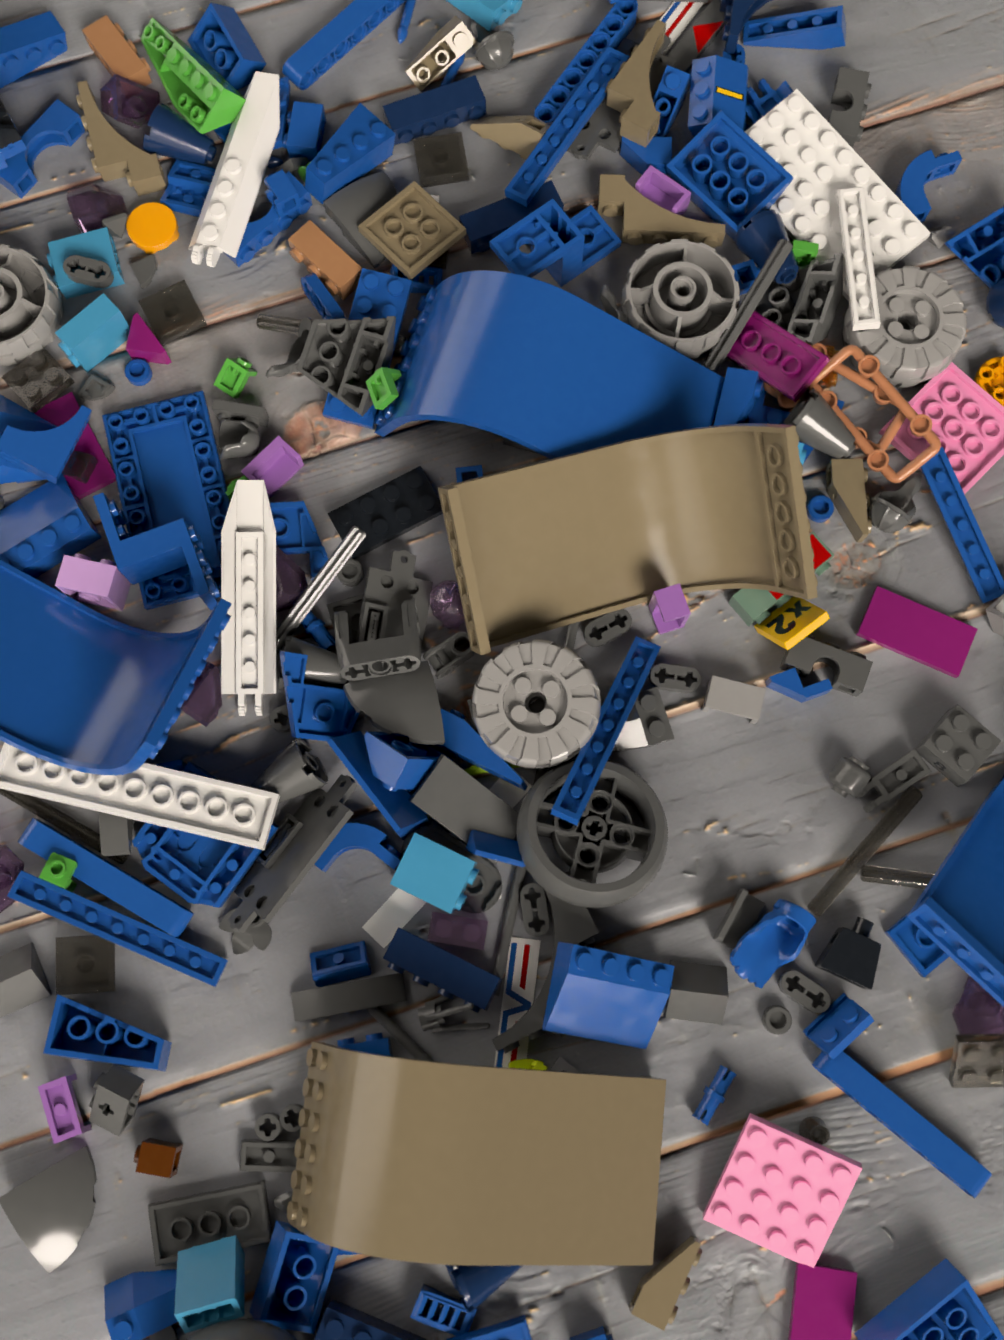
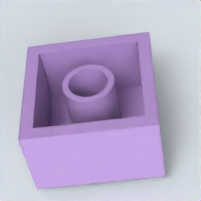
M75 554L74 557L64 555L55 583L58 589L76 601L119 611L124 609L131 585L127 578L118 570L115 562L105 559L95 562L91 561L90 557L82 554Z

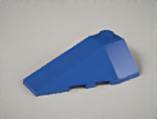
M177 1269L133 1272L104 1285L105 1322L111 1340H142L178 1322L174 1315Z

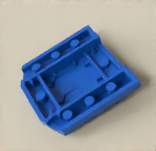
M189 762L182 771L217 779L192 762ZM274 822L272 823L267 843L279 828ZM145 823L132 840L134 847H137L143 859L141 862L146 871L188 903L210 905L217 908L224 905L262 852L261 849L150 823Z

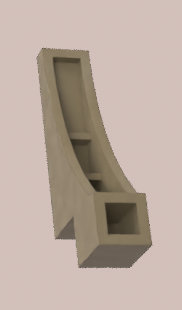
M657 20L652 28L646 30L642 42L639 45H635L627 62L624 61L621 64L617 76L614 79H610L605 91L607 93V106L621 112L619 123L621 124L620 136L645 148L658 131L661 113L655 109L649 82L651 66L665 39L666 23Z
M87 80L78 82L79 94H76V99L80 109L84 110L81 120L84 129L89 131L90 136H86V141L90 152H94L95 157L91 158L95 173L100 172L104 182L126 177L129 186L135 188L138 196L166 190L167 185L163 169L157 155H151L141 150L117 133L99 111Z
M600 174L598 213L607 217L622 216V243L655 245L657 243L671 242V239H688L690 242H702L712 248L722 246L725 236V224L708 223L675 214L644 197L625 180V175Z

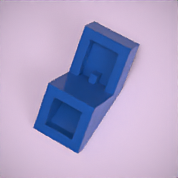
M795 668L770 676L765 681L766 687L801 703L825 695L833 689L829 679L803 688Z

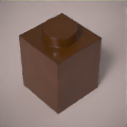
M152 1138L142 1141V1144L137 1146L134 1155V1163H137L135 1172L165 1178L175 1176L178 1171L183 1144Z

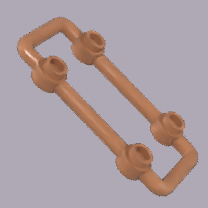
M816 343L810 345L828 356L829 359L832 358L827 355V349L823 344ZM842 363L833 369L836 373L873 393V399L877 404L887 405L890 403L896 406L876 382L869 378H864L860 373ZM763 381L765 391L777 398L778 405L782 409L791 410L800 401L798 399L797 402H794ZM899 410L878 444L867 439V433L863 428H856L875 450L881 449L885 451L906 417ZM854 442V444L856 445L854 450L860 449L858 445Z
M847 345L830 358L827 365L808 387L809 390L815 389L823 396L856 438L855 443L867 456L869 469L874 472H881L892 483L904 481L940 451L941 441L932 431V420L930 417L924 414L918 415L881 373L878 358L873 355H866L856 345ZM850 355L858 362L860 375L864 378H872L910 421L911 433L916 437H924L930 444L927 449L897 473L888 464V454L881 449L875 450L837 406L838 399L836 394L830 390L824 391L818 384L821 379Z

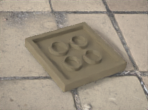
M415 181L358 225L359 232L410 280L466 235V228Z

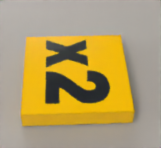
M793 596L781 608H777L770 613L771 615L758 625L757 623L754 627L760 635L789 650L828 621L830 617L824 609L802 598Z

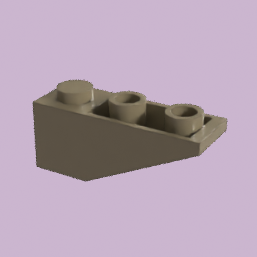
M454 16L433 36L405 72L421 92L477 41L459 17Z
M531 115L481 117L471 124L470 129L477 132L480 137L498 143L501 148L520 154V157L526 160L551 125Z
M831 459L825 468L827 494L856 542H863L872 529L871 518H867L870 496L869 493L865 492L868 470L864 468L863 459Z
M690 1236L640 1279L629 1304V1310L632 1315L663 1331L667 1323H673L678 1307L675 1306L680 1294L684 1295L690 1282V1278L687 1277L691 1266H697L702 1254V1249L699 1248L701 1243L696 1237Z

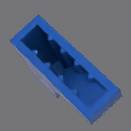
M82 405L69 421L45 431H25L7 425L4 432L0 431V458L56 484L91 418L92 410Z

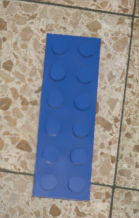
M362 268L348 320H363L364 317H371V319L387 318V316L396 317L393 353L388 368H390L413 282L409 279ZM328 392L322 415L326 418L374 429V422L379 409H375L373 404L362 417Z

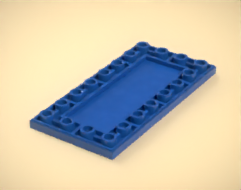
M203 390L102 415L122 509L127 520V532L131 536H135L183 518L188 526L193 525L196 533L200 535L205 548L202 551L213 569L211 576L214 582H217L221 591V530L230 500L225 494L227 485ZM188 565L139 583L143 605L146 610L200 597Z

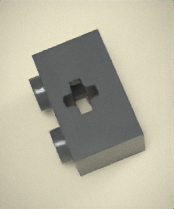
M115 1064L107 1073L102 1072L94 1084L96 1093L89 1104V1107L92 1108L89 1121L120 1136L135 1116L145 1080Z

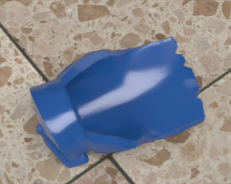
M785 899L777 900L773 905L772 912L765 914L756 926L747 931L732 950L730 962L735 966V972L741 979H747L748 982L754 983L756 987L762 989L776 970L786 963L795 960L800 954L808 933L817 922L816 918L793 902Z

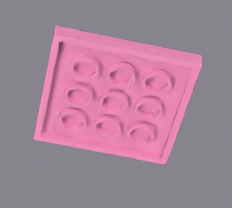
M953 362L943 372L932 378L908 402L918 415H927L932 420V431L939 437L941 447L944 448L964 495L1004 455V407ZM894 417L880 430V435L883 436ZM907 418L891 442L910 461L930 446L924 437H916L911 433L910 421Z
M750 1113L703 1212V1219L797 1263L814 1268L860 1175L862 1165L856 1160Z

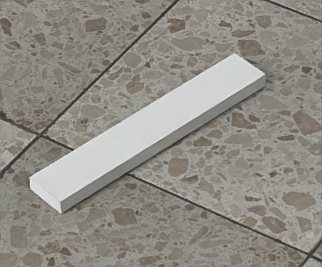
M864 187L838 189L837 201L852 330L878 329L881 323Z

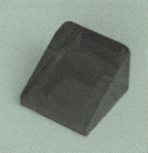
M74 450L62 474L87 484L98 461L89 453Z

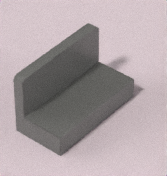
M745 888L738 890L713 937L714 940L731 950L736 947L740 938L754 926L765 905L761 900L748 894L749 891Z

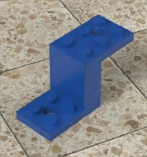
M551 199L489 241L490 248L511 273L532 278L546 269L560 287L621 247L622 242L592 205L570 219L554 199ZM584 235L591 236L593 240L590 243H584ZM525 244L531 245V252L523 253L519 248Z
M104 493L93 496L117 568L132 585L188 565L198 595L210 610L216 607L219 602L218 598L221 597V591L217 582H214L211 576L213 569L208 558H205L202 549H205L204 544L193 525L188 526L185 520L181 518L131 536L123 526L127 524L126 517L122 509H118L115 501L109 500Z

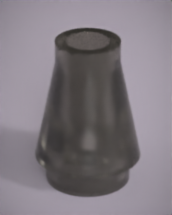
M809 1116L800 1123V1136L820 1145L825 1144L829 1140L830 1134L827 1126L819 1117ZM816 1130L820 1131V1135L818 1137H815Z

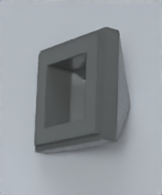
M126 212L103 219L102 228L107 227L112 236L122 238L127 223Z

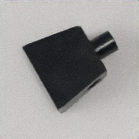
M857 917L852 930L845 927L838 928L816 961L815 967L862 989L871 990L881 949L880 943L868 938L874 923L865 918Z

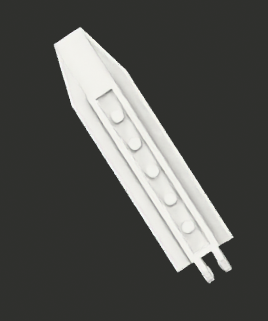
M256 71L244 95L246 101L236 119L232 122L188 248L193 250L191 260L194 264H201L206 250L208 251L206 263L209 267L216 266L219 256L223 252L233 258L237 256L280 130L279 74Z
M237 480L221 530V598L231 603L227 614L231 615V618L224 630L221 631V694H238L239 716H245L247 712L246 694H255L254 710L256 716H262L264 708L263 694L277 693L276 528L264 480Z

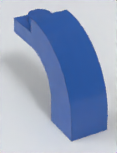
M929 150L916 157L906 168L896 188L895 195L921 223L925 221L932 209L924 192V184L954 174L962 161L959 151L949 154L945 152L935 158L932 150Z
M346 823L314 865L326 873L334 861L344 852L352 849H364L375 854L396 871L401 861L398 859L401 853L389 844L384 848L382 845L389 837L375 827L361 823Z

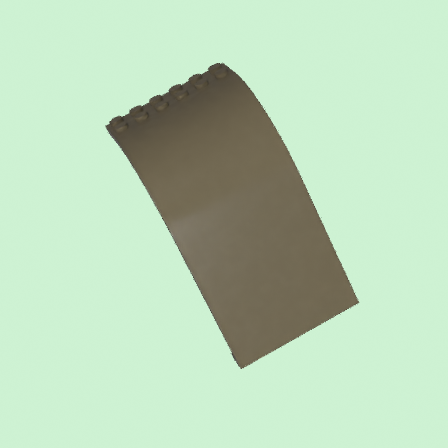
M748 423L708 426L661 433L609 444L439 487L438 492L471 650L479 655L491 653V647L648 602L651 600L654 591L679 583L683 593L717 589H761L806 600L817 598L818 581L814 572V551L810 541V522L807 518L806 510L807 497L803 487V466L799 457V436L796 432V426Z
M312 1041L311 1048L308 1050L306 1057L307 1066H309L308 1076L303 1082L302 1089L305 1096L304 1108L299 1113L300 1139L295 1144L296 1170H293L291 1175L292 1201L287 1206L289 1224L318 1242L342 1250L373 1257L416 1263L470 1266L653 1265L666 1091L665 1079L651 1076L634 1077L443 1063L366 1053L324 1042Z

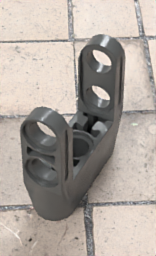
M415 599L404 600L401 604L404 635L353 643V629L349 626L346 610L334 612L335 643L342 678L356 681L411 672L419 668L422 647Z

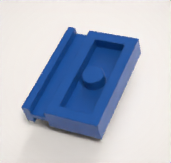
M843 993L803 1032L809 1040L813 1041L819 1049L834 1060L874 1022V1019L866 1010Z

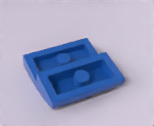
M176 159L167 176L169 184L160 199V203L166 205L172 211L199 217L216 169Z

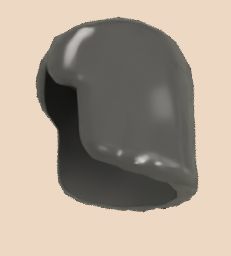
M223 419L221 421L219 429L220 459L247 458L258 452L260 433L254 424L248 421Z

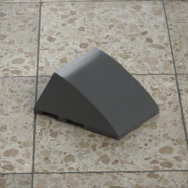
M843 253L834 254L832 259L820 262L818 259L811 260L808 265L800 266L796 278L788 284H778L773 280L754 311L808 344L814 345L827 338L843 293Z
M387 316V318L383 319L364 317L363 320H346L345 318L313 320L297 370L363 417L373 405L366 381L377 369L388 367L393 353L396 317Z

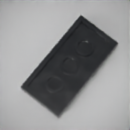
M418 466L329 512L328 516L341 540L345 538L353 526L361 528L366 533V537L351 556L352 559H357L443 514L440 499L422 467Z

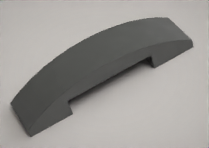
M400 973L291 993L295 1022L407 1001L403 974Z

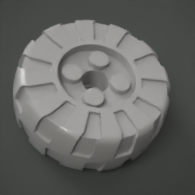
M671 239V242L657 243L646 249L643 256L639 260L636 259L630 267L622 287L621 311L627 315L629 325L691 360L697 359L701 354L710 353L723 332L726 329L729 330L735 319L740 302L739 282L734 277L735 271L725 257L722 258L715 252L716 249L702 242L695 243L688 241V239Z
M0 244V365L12 366L17 365L18 362L35 358L45 351L44 348L50 342L54 341L57 336L55 332L61 328L60 319L63 318L64 307L54 278L36 257L23 249L17 250L10 245Z
M914 266L882 270L875 274L880 328L853 331L850 305H848L842 329L844 347L856 345L866 355L877 357L880 362L879 370L896 388H912L921 382L925 384L943 372L952 363L961 348L967 329V316L963 312L964 304L957 291L952 289L944 278L934 272L929 273L920 270V267ZM850 355V361L858 370V362Z
M539 639L525 642L519 641L503 648L501 652L491 657L482 668L474 685L472 695L473 719L483 741L500 758L520 767L549 768L573 758L593 736L600 717V691L591 669L579 655L568 647L553 641ZM535 699H541L545 703L544 709L539 713H534L529 709L530 703Z

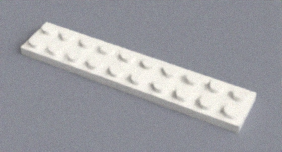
M5 742L0 753V789L265 850L280 795L277 793L144 763L138 770L124 775H97L47 762Z

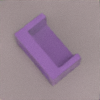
M652 165L649 166L635 185V189L644 197L675 214L682 216L688 209L692 192Z
M278 435L241 470V473L248 480H264L268 498L270 499L304 466L301 456Z
M680 583L654 591L648 605L657 632L660 635L683 628L691 614Z
M76 1074L67 1075L38 1086L54 1144L92 1130L91 1124L84 1126L71 1081L77 1079Z

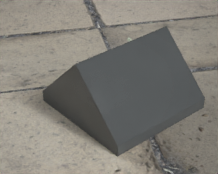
M32 942L0 956V1018L52 995Z
M670 960L669 965L675 967L670 995L666 1002L665 1018L722 1025L729 997L727 967Z

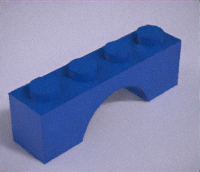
M58 99L51 106L47 107L39 119L31 124L28 130L21 136L27 150L5 160L8 167L0 170V183L22 199L38 182L33 170L37 156L44 149L53 145L71 147L86 131L80 115Z
M287 172L286 175L297 190L302 207L279 218L275 205H272L270 211L263 218L254 222H248L236 258L225 253L238 267L243 263L249 262L257 251L263 246H268L277 234L288 229L297 217L305 214L310 209V206L313 205L310 193L290 172Z

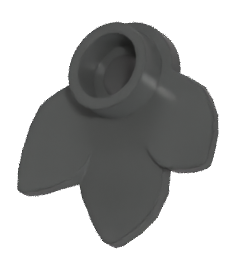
M237 908L232 909L223 917L219 928L233 933L232 948L234 954L246 953L254 945L262 951H265L272 939V931L268 923L261 917L258 921H253L244 934L232 929L228 921Z

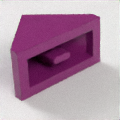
M138 312L134 314L125 348L132 360L143 359L151 363L170 364L172 361Z

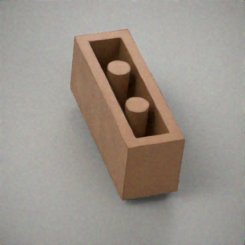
M105 15L82 29L89 47L127 97L152 83L148 73L151 71L150 66L143 56L141 58L137 56L138 52L132 41L124 39L125 35L117 22L113 24L108 16Z
M311 220L307 221L288 238L291 249L289 253L298 263L303 262L310 274L315 273L324 282L326 289L335 296L337 294L344 300L357 289L362 267Z

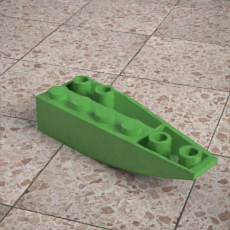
M152 17L143 31L141 41L174 107L201 134L234 122L246 99L195 51Z

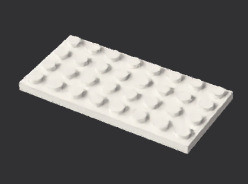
M798 89L745 131L749 137L794 177L769 210H774L782 217L786 232L793 240H807L811 243L819 244L818 254L815 257L819 262L834 258V254L843 253L837 201L838 189L864 187L875 274L893 267L930 236L931 232ZM843 253V293H842V295L849 301L848 287H847V279H846V270H845V261H844V253Z

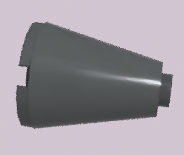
M815 389L810 390L807 394L811 397L807 401L801 399L783 423L796 426L799 442L836 459L847 458L856 447L854 444L856 438L823 396Z
M286 635L284 643L285 652L308 655L304 684L323 687L346 684V679L342 678L336 653L296 637ZM281 667L278 689L285 690Z
M297 738L289 743L250 787L279 794L280 799L278 803L323 787L327 784L328 776L318 757L314 759L309 753L312 750L311 747L304 740Z

